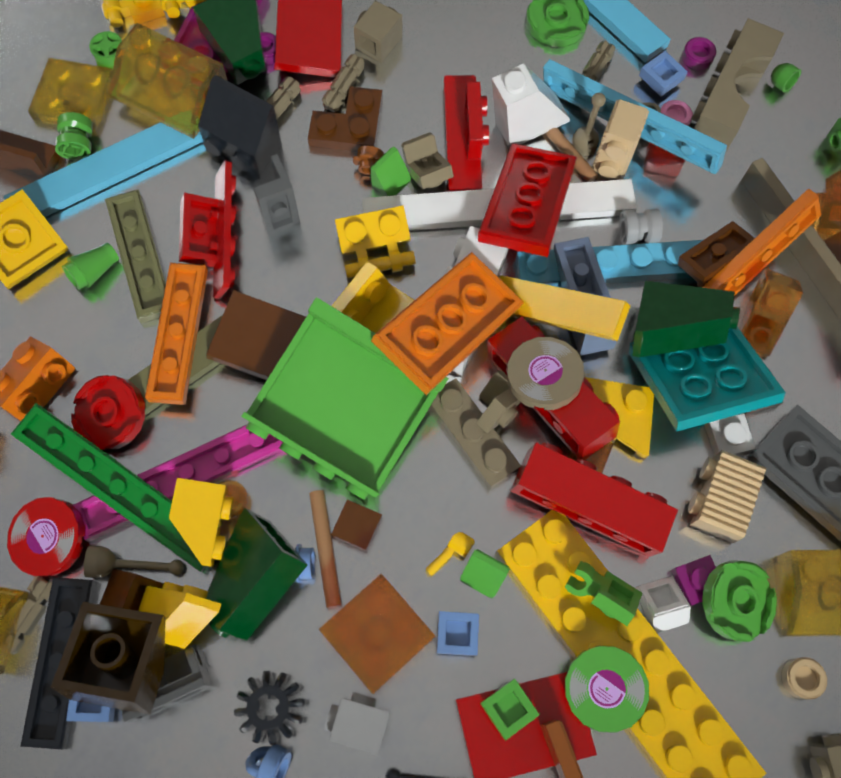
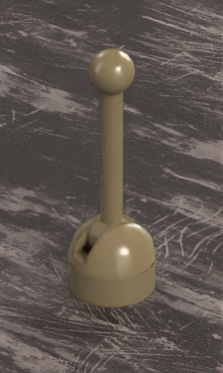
M595 93L592 96L591 102L593 107L587 126L578 128L572 137L571 144L582 156L593 154L599 143L598 132L593 127L599 108L606 101L605 95L602 93Z
M90 545L87 548L84 559V576L88 578L106 577L116 567L169 571L172 575H179L184 570L183 562L178 559L172 560L170 563L116 559L113 552L103 546Z

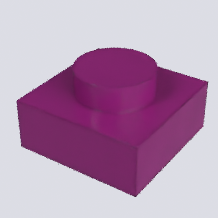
M711 555L671 570L675 581L690 606L703 600L704 585L709 574L716 568Z

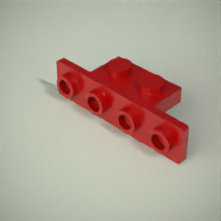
M446 75L443 81L447 161L451 164L454 175L453 178L448 179V191L481 190L483 146L489 145V125H483L482 117H487V96H481L480 82H476V76Z
M225 160L215 177V199L184 192L180 202L179 262L213 267V298L221 299L226 291L233 287L235 281V268L231 267V257L235 251L236 239L235 236H231V226L235 221L236 206L231 205V196L235 192L236 176L232 175V162Z

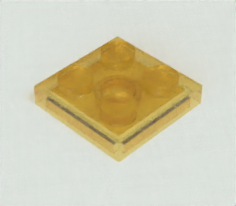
M49 57L28 113L33 120L57 124L58 116L63 113H80L91 119L93 123L92 130L96 131L116 76L112 68Z

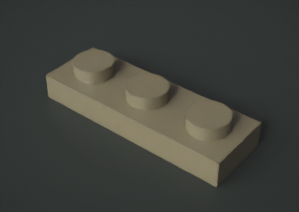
M455 378L445 384L442 391L437 394L432 402L430 409L488 489L491 490L517 472L521 465L494 429L486 433L476 424L483 413L459 381Z

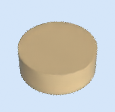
M808 657L794 658L789 660L782 669V683L787 692L793 697L803 700L816 699L825 692L827 675L824 668L816 660Z

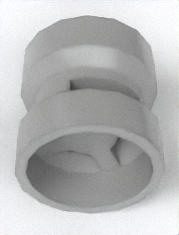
M646 209L643 213H637L634 210H623L620 213L619 236L622 245L636 244L641 240L646 243L660 242L663 222L659 209Z

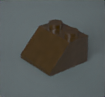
M82 602L51 688L69 700L151 715L164 674L166 618L160 614Z

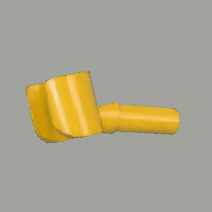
M463 532L455 533L443 552L425 569L432 576L451 558L454 552L465 558L475 543L474 539Z

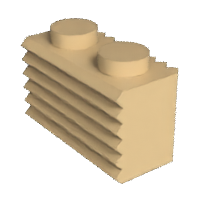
M616 100L592 166L596 173L609 179L621 180L624 178L649 114L647 108L624 100Z
M721 450L712 458L708 457L702 466L699 476L705 480L701 493L698 491L694 493L688 507V513L693 514L690 526L700 531H705L707 534H712L714 537L726 540L729 543H735L743 539L749 527L766 467Z

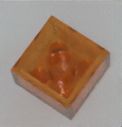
M382 574L319 628L320 632L373 695L381 690L436 637Z

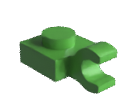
M580 561L574 573L585 581H579L575 577L570 576L565 585L567 591L575 596H593L591 604L599 608L606 616L615 618L628 626L636 614L642 592L607 571L602 576L590 564Z

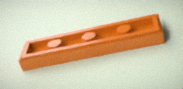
M807 189L702 288L734 291L735 296L821 216L818 194Z
M170 262L145 399L148 402L186 405L208 275L206 265Z

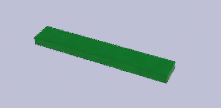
M37 403L34 404L12 431L11 435L199 572L205 569V566L201 565L169 519L171 499Z

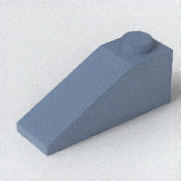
M589 237L554 243V252L562 288L611 298ZM572 331L580 356L614 349L617 342Z

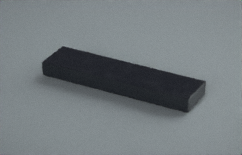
M53 577L20 747L67 749L72 721H66L69 699L52 689L51 684L82 602L93 603L97 584L94 580Z

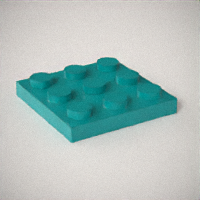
M738 326L737 329L729 328L727 342L724 344L652 356L633 357L634 342H630V356L676 432L779 404L784 400L786 392Z

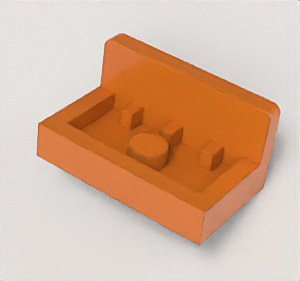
M30 336L26 342L21 343L15 348L12 358L0 370V407L21 421L35 403L45 407L75 371V367L53 348Z

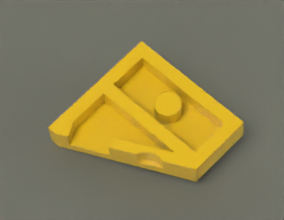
M585 377L591 383L596 396L603 403L608 402L619 415L621 422L617 437L613 441L619 440L634 450L635 456L640 459H646L649 456L654 403V394L650 387Z

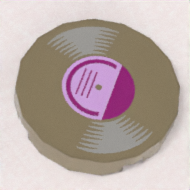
M536 337L523 342L513 351L507 364L508 385L513 395L525 406L555 410L568 405L579 394L584 380L583 361L577 350L567 342L553 337Z

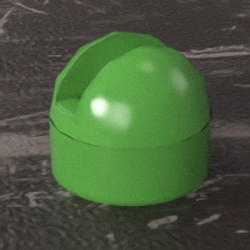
M790 63L779 64L772 71L771 82L777 89L785 93L798 81L801 69Z

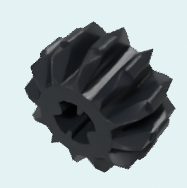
M264 671L262 675L263 686H261L257 679L250 677L247 683L253 693L249 694L239 691L237 694L239 700L247 702V707L235 709L234 715L236 717L247 715L249 718L240 726L239 730L242 733H246L255 726L256 729L252 739L254 743H260L267 731L270 745L278 744V728L286 738H291L294 732L287 722L290 720L294 723L302 724L304 721V717L293 713L294 707L305 706L306 699L298 698L292 700L291 696L297 693L301 686L298 682H295L284 689L288 680V674L281 672L274 684L271 671ZM266 697L269 700L277 698L280 702L275 708L278 715L274 719L273 715H266L264 717L262 711L266 708L264 702Z

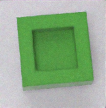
M515 678L480 703L504 740L510 738L539 716V713Z

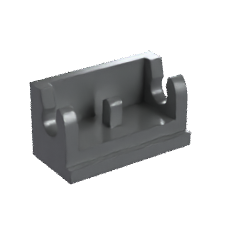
M198 644L191 645L187 649L164 659V674L151 715L213 687ZM122 710L124 723L137 722L150 716L149 714Z

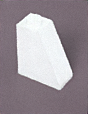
M524 63L492 78L495 122L509 149L511 143L521 145L548 132L552 128H557L570 121L555 92Z

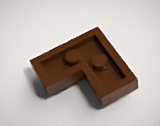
M350 86L345 114L313 110L308 133L309 146L357 152L361 146L375 147L383 90Z

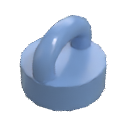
M279 744L272 745L271 747H259L247 757L245 761L246 770L255 778H284L291 762V751ZM260 758H263L261 765H256V762Z

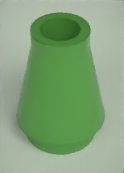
M106 242L94 249L68 257V262L62 265V270L78 290L85 286L90 288L114 263L119 261V256L114 248Z

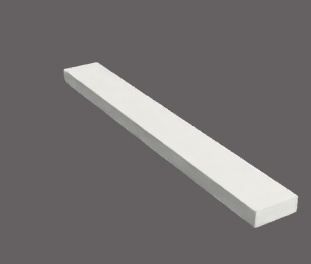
M632 179L570 183L559 220L620 216L623 210L636 211L637 205ZM494 189L362 198L363 213L404 205L409 231L481 226Z

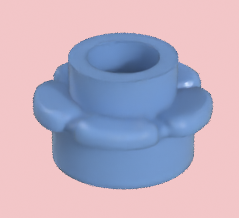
M297 544L296 552L308 564L296 579L297 583H301L303 580L314 579L316 559L313 547L302 548V544Z

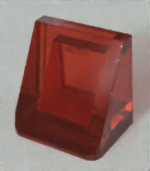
M649 142L645 170L677 177L685 160Z

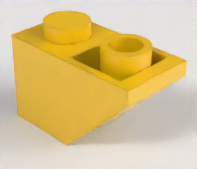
M177 478L169 519L201 565L213 568L215 559L222 560L226 536L220 535L222 520H230L234 497L227 496L228 488L226 485Z
M164 582L162 588L146 587L138 611L164 615L166 618L165 644L185 649L219 613L221 603L206 599L208 595L206 590L189 585L181 586Z

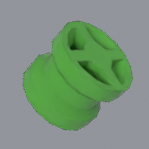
M111 31L100 32L93 36L89 48L99 70L107 75H117L125 71L129 66L130 59L124 49L121 37Z

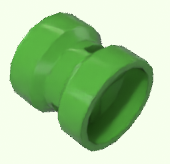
M66 112L58 116L57 131L59 135L56 137L55 151L58 155L74 161H79L91 155V142L89 140L93 129L91 119L75 112Z

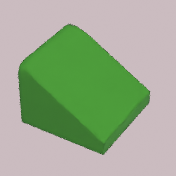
M394 146L371 166L372 188L383 196L397 195L411 180L410 173L398 149Z
M477 549L472 553L460 580L487 597L493 598L510 569L509 566Z

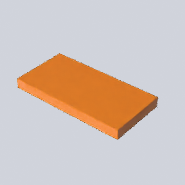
M471 252L373 336L371 342L427 396L523 305L524 301Z

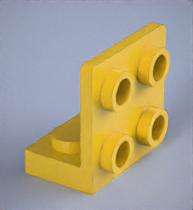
M367 261L332 304V307L374 333H377L409 306L414 299L392 286L381 271Z

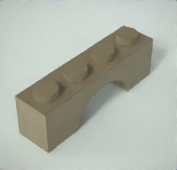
M749 18L742 31L734 30L726 47L732 51L730 54L723 53L715 69V72L720 73L718 78L711 77L703 93L704 96L709 98L706 103L703 101L699 102L691 120L697 122L694 127L695 130L726 144V150H728L750 107L739 95L735 81L747 77H762L784 35L783 32Z

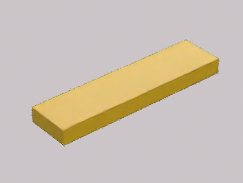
M499 275V278L524 301L523 305L512 317L520 318L523 316L525 320L618 341L631 306L626 301Z

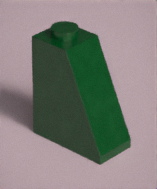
M206 0L193 7L200 32L237 85L248 79H253L266 71L257 0Z
M645 281L635 329L632 356L645 357L726 343L729 328L737 329L740 307H733L735 292Z
M247 508L241 512L223 553L222 560L209 586L206 598L221 603L219 613L209 622L210 627L224 638H228L231 635L244 641L249 639L308 565L271 521Z

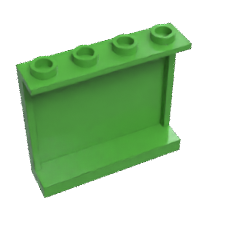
M316 297L308 309L309 314L252 405L241 417L249 421L246 429L266 440L268 435L271 434L282 441L279 449L299 460L302 454L315 461L312 469L332 480L335 474L348 481L345 489L363 500L366 499L368 494L377 498L380 488L437 394L442 391L449 378L446 377L426 396L371 342L376 333Z

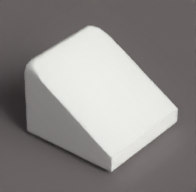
M673 576L636 587L637 590L642 592L640 602L646 619L657 633L685 625L689 622L691 606Z

